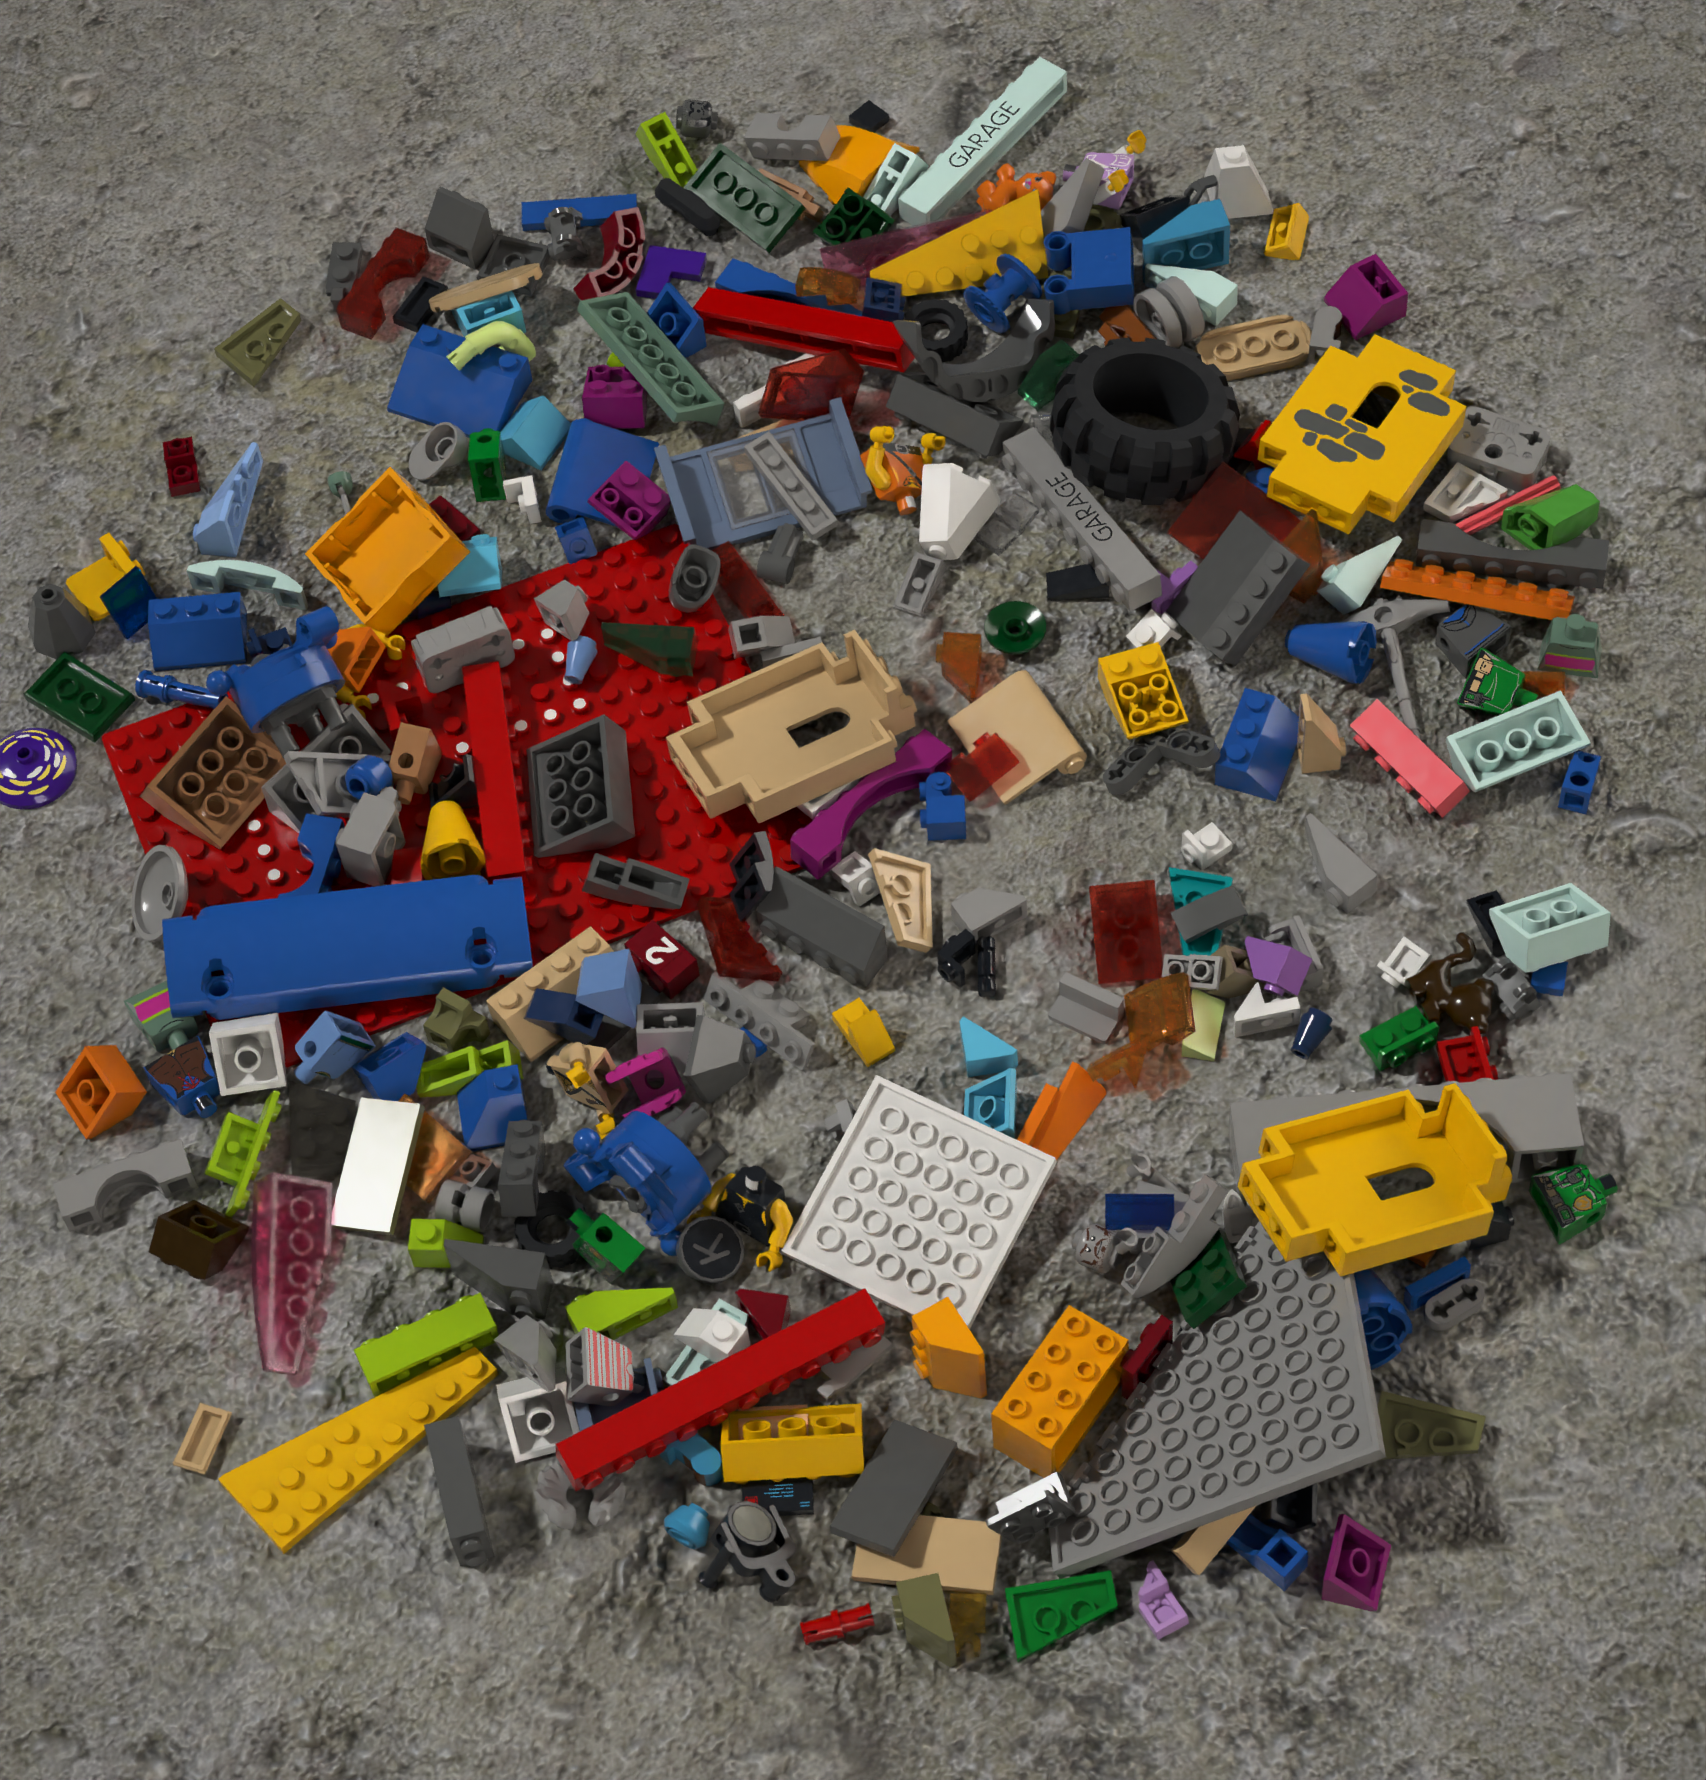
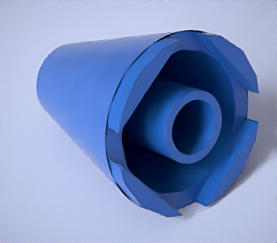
M1359 621L1296 624L1286 634L1285 647L1288 648L1291 656L1349 683H1363L1373 665L1374 659L1368 658L1370 648L1376 649L1377 643L1376 630L1372 623Z

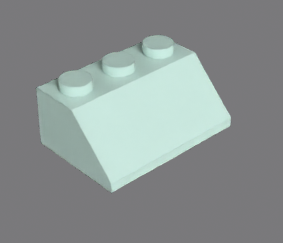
M1572 883L1489 909L1490 918L1506 957L1525 973L1534 972L1556 963H1562L1568 959L1589 954L1608 946L1611 912Z

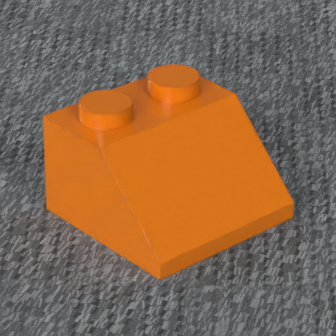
M116 1045L84 1047L55 1093L85 1139H92L131 1116L147 1091Z

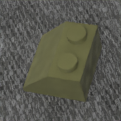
M935 1573L896 1582L897 1595L891 1596L897 1631L904 1630L908 1643L949 1667L957 1666L955 1640L939 1574Z

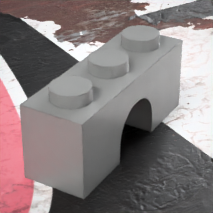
M756 113L744 136V140L753 158L828 161L841 136L831 115H806L798 127L789 130L782 114Z

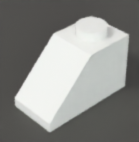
M693 1308L674 1333V1338L716 1363L750 1346L747 1327L719 1310Z

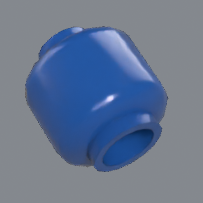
M367 755L349 767L345 775V782L349 793L360 800L364 792L377 796L383 788L391 787L393 775L389 765L382 758L375 755Z

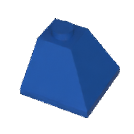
M405 1032L358 1061L351 1068L374 1099L407 1102V1097L415 1092L427 1047L424 1041Z
M518 1064L484 1070L457 1092L464 1146L468 1152L505 1146L509 1121L528 1120L523 1082Z

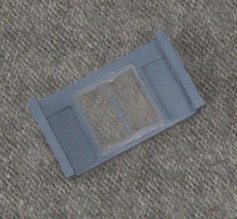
M841 397L829 400L830 414L669 457L666 445L655 447V455L684 544L688 543V546L696 544L712 550L734 543L737 545L774 535L778 526H782L785 523L795 525L796 528L801 527L744 452L745 445L768 431L777 440L834 516L866 508L867 494L872 493V487L865 473V467L862 463Z

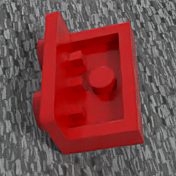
M1478 1026L1471 1027L1470 1036L1437 1041L1436 1049L1445 1081L1463 1083L1474 1082L1480 1078L1498 1080L1497 1069L1495 1065L1490 1066L1487 1057L1490 1056L1488 1039L1486 1036L1481 1037Z

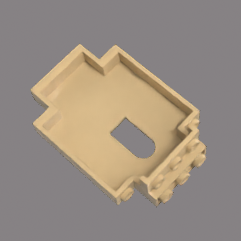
M852 630L843 634L847 657L839 660L835 652H829L821 642L687 702L692 726L667 736L666 740L671 760L710 819L742 804H746L757 822L762 823L896 762L894 748L897 747L895 735L916 726L914 713L917 712V708L913 698L903 693L897 676L889 674L883 657H877L873 652L867 639L862 640L856 630ZM832 712H842L850 717V722L846 727L800 748L788 733V731Z

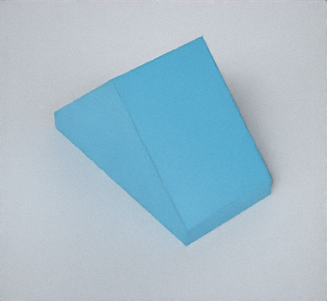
M963 1016L960 1019V1036L968 1077L1001 1073L1009 1068H1017V1049Z

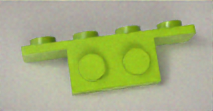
M273 1090L266 1099L258 1123L230 1112L226 1114L204 1174L235 1186L225 1213L229 1217H232L238 1209L244 1210L249 1200L251 1191L246 1190L249 1180L254 1181L261 1166V1162L257 1161L259 1151H265L271 1138V1133L267 1132L269 1123L276 1121L282 1106L277 1103L280 1095L279 1091Z

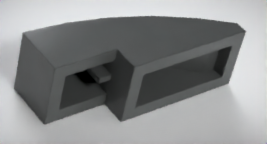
M595 853L582 891L628 904L680 909L689 879L628 858L627 862L623 863Z

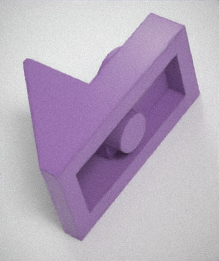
M1190 560L1182 568L1179 567L1174 570L1170 578H1167L1158 571L1161 578L1162 596L1151 601L1152 610L1161 615L1166 612L1198 568L1195 563Z

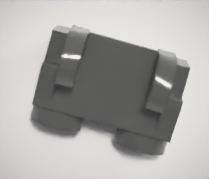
M572 207L553 209L552 212L548 213L549 217L544 219L546 230L551 234L552 243L548 245L550 257L554 261L558 259L565 261L573 257L579 259L587 257V250L581 244V239L577 237L576 227L581 225L582 213Z
M1504 958L1497 964H1493L1482 975L1486 979L1493 980L1494 990L1491 997L1497 993L1503 1002L1499 1005V1008L1510 1021L1515 1018L1519 1019L1528 1011H1535L1542 1006L1535 996L1537 994L1536 990L1509 958Z

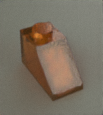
M944 632L943 643L937 644L936 663H941L942 676L969 703H973L977 700L981 668V634Z

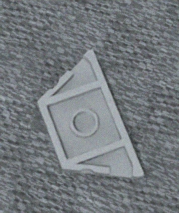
M288 751L284 755V760L316 814L327 817L349 818L354 803H358L359 799L353 797L347 790L345 775L351 765L369 754ZM375 755L382 758L389 765L391 755Z

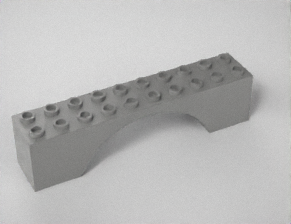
M1549 1072L1542 1076L1532 1077L1514 1075L1508 1079L1498 1080L1480 1078L1474 1082L1463 1083L1446 1081L1440 1085L1429 1086L1412 1084L1406 1088L1394 1089L1378 1087L1372 1091L1360 1092L1344 1090L1337 1094L1326 1095L1310 1093L1303 1097L1291 1098L1275 1096L1268 1100L1257 1101L1241 1099L1230 1103L1228 1135L1236 1192L1241 1197L1243 1204L1246 1205L1247 1201L1237 1187L1241 1168L1245 1162L1262 1158L1258 1151L1264 1128L1408 1089L1416 1101L1422 1104L1425 1113L1438 1109L1443 1087L1454 1083L1470 1099L1472 1107L1480 1118L1485 1120L1494 1138L1505 1148L1507 1154V1162L1505 1164L1510 1168L1513 1176L1511 1183L1531 1181L1532 1175L1581 1164L1584 1141L1571 1073Z

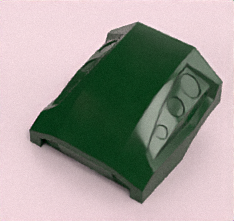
M847 188L822 223L813 230L812 235L828 243L852 263L860 266L895 220L873 202Z

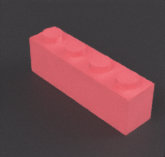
M1378 699L1350 724V727L1356 734L1352 739L1365 752L1371 749L1377 755L1374 760L1384 771L1388 772L1392 769L1398 775L1395 779L1396 782L1407 793L1414 790L1420 796L1417 802L1429 814L1435 811L1443 818L1470 792L1464 781Z

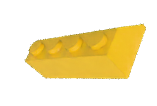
M862 1403L792 1409L733 1411L729 1413V1417L722 1422L721 1429L724 1482L746 1484L748 1481L771 1479L774 1482H780L785 1478L806 1477L815 1480L822 1476L838 1475L849 1478L862 1474L865 1469ZM808 1414V1436L805 1420L798 1417H790L778 1422L779 1438H772L770 1422L756 1419L748 1421L743 1425L744 1440H738V1419Z

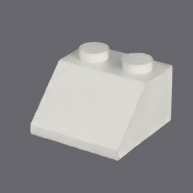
M278 1013L212 1023L209 1037L221 1096L287 1086L284 1043Z
M564 1367L556 1369L555 1389L550 1393L527 1377L496 1385L515 1463L555 1453L556 1443L580 1432L573 1402L568 1400L567 1378Z

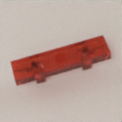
M729 541L711 550L720 558L721 565L718 582L745 619L757 616H784Z

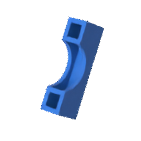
M306 813L297 841L302 856L314 865L313 871L309 879L301 887L291 892L279 894L278 898L332 892L333 880L339 877L341 871V858L335 842L339 830L345 828L343 819Z
M1252 1514L1248 1515L1226 1542L1284 1592L1308 1566L1307 1550L1281 1529H1273L1265 1525Z

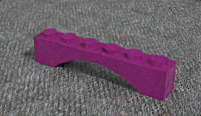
M923 729L916 736L909 737L903 747L895 753L896 762L863 776L859 783L850 791H844L833 805L827 810H821L810 824L805 828L798 829L790 839L791 859L817 880L822 878L841 861L842 848L847 834L856 820L867 809L891 795L919 788V782H926L932 773H947L952 769V749L926 729Z

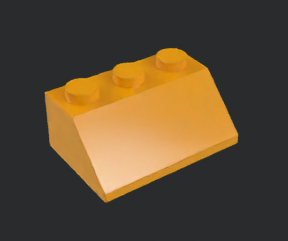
M949 1297L911 1316L913 1330L910 1331V1336L914 1342L911 1349L916 1358L913 1364L921 1379L928 1378L933 1388L980 1399L987 1396L984 1351Z

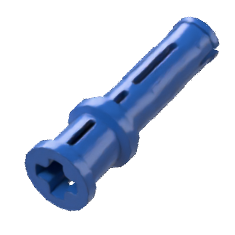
M148 670L140 672L135 684L137 696L141 698H147L148 696L159 698L163 703H170L176 700L215 709L225 696L228 697L227 693L217 696L212 694L207 688L178 682L171 675H165L164 677L156 676Z

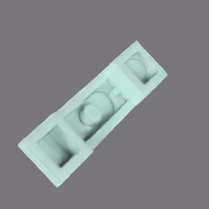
M215 560L189 565L186 570L193 589L221 593L226 584L272 593L275 595L277 604L280 606L307 610L308 608L304 590L295 580L278 570L261 564L239 560Z

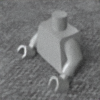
M1138 1153L1131 1157V1160L1136 1162L1139 1168L1136 1165L1127 1167V1174L1130 1177L1134 1178L1141 1175L1142 1181L1138 1180L1130 1228H1124L1115 1235L1123 1240L1116 1245V1251L1119 1254L1128 1252L1138 1256L1142 1251L1145 1239L1154 1232L1157 1226L1167 1232L1169 1231L1174 1216L1183 1209L1190 1198L1182 1189L1151 1167L1149 1157L1143 1153Z

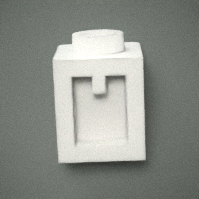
M532 475L503 481L507 502H519L521 513L527 512L530 524L542 522Z
M1213 822L1194 835L1189 830L1182 833V854L1190 863L1194 862L1201 870H1204L1232 851L1233 843Z
M856 851L842 859L830 870L833 878L850 891L854 903L858 906L863 905L880 893L871 863Z

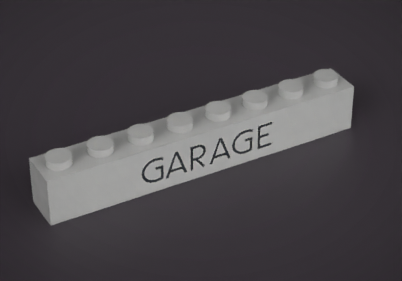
M1035 427L1002 442L1004 450L1002 462L1006 470L1016 475L1021 488L1028 490L1032 494L1039 509L1043 508L1048 513L1052 525L1059 527L1063 531L1070 546L1074 545L1079 550L1083 562L1086 565L1090 564L1095 569L1099 581L1102 584L1106 583L1111 588L1112 595L1118 603L1122 602L1129 611H1132L1162 596L1161 578L1158 571L1088 489L1074 478L1070 468L1064 467L1058 454Z

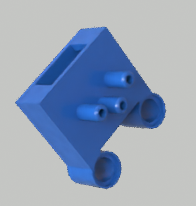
M1130 227L1074 233L1054 231L1044 238L1047 264L1051 269L1062 271L1072 264V279H1068L1064 275H1053L1044 282L1045 297L1054 302V314L1061 315L1070 310L1134 305V248Z

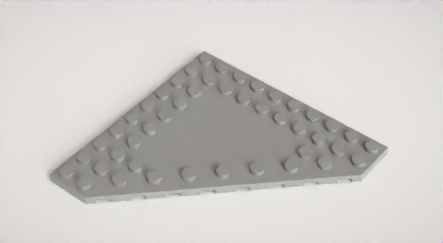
M1258 1221L1255 1227H1248L1234 1247L1237 1250L1235 1257L1247 1287L1195 1329L1185 1320L1182 1321L1180 1327L1183 1330L1173 1344L1167 1343L1160 1355H1158L1152 1364L1155 1369L1145 1384L1139 1382L1134 1392H1132L1124 1404L1127 1408L1117 1423L1111 1422L1096 1445L1099 1449L1089 1463L1083 1462L1068 1483V1486L1071 1488L1069 1495L1076 1513L1067 1517L1063 1524L1049 1528L1053 1572L1059 1579L1386 1457L1354 1273L1340 1277L1324 1251L1286 1262L1260 1221Z

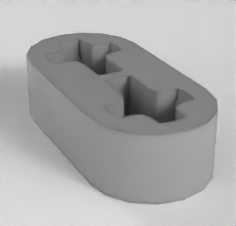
M1463 1279L1430 1298L1424 1310L1426 1325L1433 1330L1444 1331L1481 1309L1484 1302L1483 1286L1474 1279ZM1463 1291L1467 1294L1475 1293L1474 1301H1471L1469 1298L1460 1301ZM1437 1308L1441 1312L1449 1308L1444 1319L1440 1315L1434 1317V1309Z

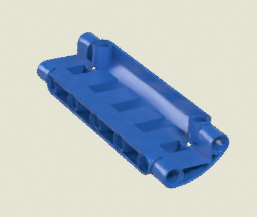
M467 875L214 905L202 909L199 915H197V920H194L193 916L162 920L166 976L172 1018L203 1015V1011H207V1014L211 1017L225 1020L439 994L443 987L451 992L481 989L496 984L500 979L499 975H504V978L520 977L533 967L522 876L495 879L492 885H488V880L483 876ZM486 939L487 944L474 945V940ZM223 970L224 975L212 977L211 972Z

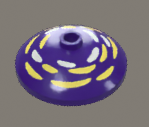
M26 728L0 740V803L14 809H34L45 806L62 796L71 786L77 771V758L70 742L58 732L46 728Z

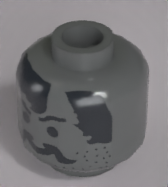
M688 99L684 101L682 106L677 107L676 129H680L684 137L705 139L709 136L711 129L716 130L718 112H712L710 102Z

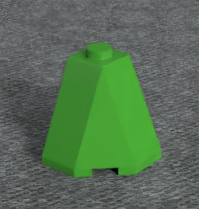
M1575 484L1507 507L1503 511L1501 530L1529 550L1557 546L1578 537L1597 520L1600 501L1593 493L1585 491Z

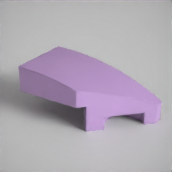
M1153 1560L1150 1561L1147 1565V1575L1143 1587H1140L1138 1593L1140 1600L1139 1611L1157 1640L1189 1624L1187 1614L1170 1591L1168 1581Z

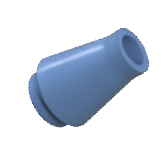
M579 635L576 640L568 642L566 673L564 676L566 681L573 684H582L587 670L598 653L596 649L597 643L593 639Z

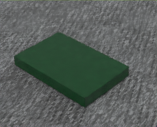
M63 652L24 693V697L28 702L94 743L135 701L134 695L66 652Z

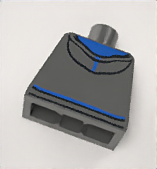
M1464 604L1455 612L1450 609V612L1432 615V618L1439 623L1436 635L1437 646L1465 678L1469 676L1480 648H1484L1496 655L1509 644L1511 626L1478 606Z

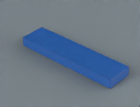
M637 194L522 202L523 231L545 230L544 219L549 217L548 213L558 207H572L581 212L583 219L580 220L581 225L579 227L602 225L614 211L638 207Z

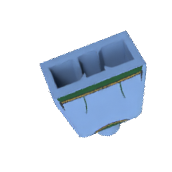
M325 1010L295 1045V1050L302 1062L294 1069V1074L304 1084H308L317 1074L336 1079L371 1052L376 1045L360 1022Z

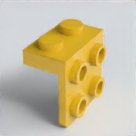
M109 532L99 538L105 557L66 580L68 589L77 600L87 607L90 618L93 621L102 620L147 593L142 579L145 576L142 566L136 559L131 561L129 558L130 553L123 541L119 540L116 542Z

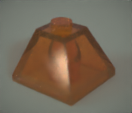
M1313 509L1306 514L1282 542L1311 564L1289 593L1291 597L1303 604L1312 595L1316 596L1318 594L1317 590L1323 582L1321 579L1323 574V558L1317 511Z

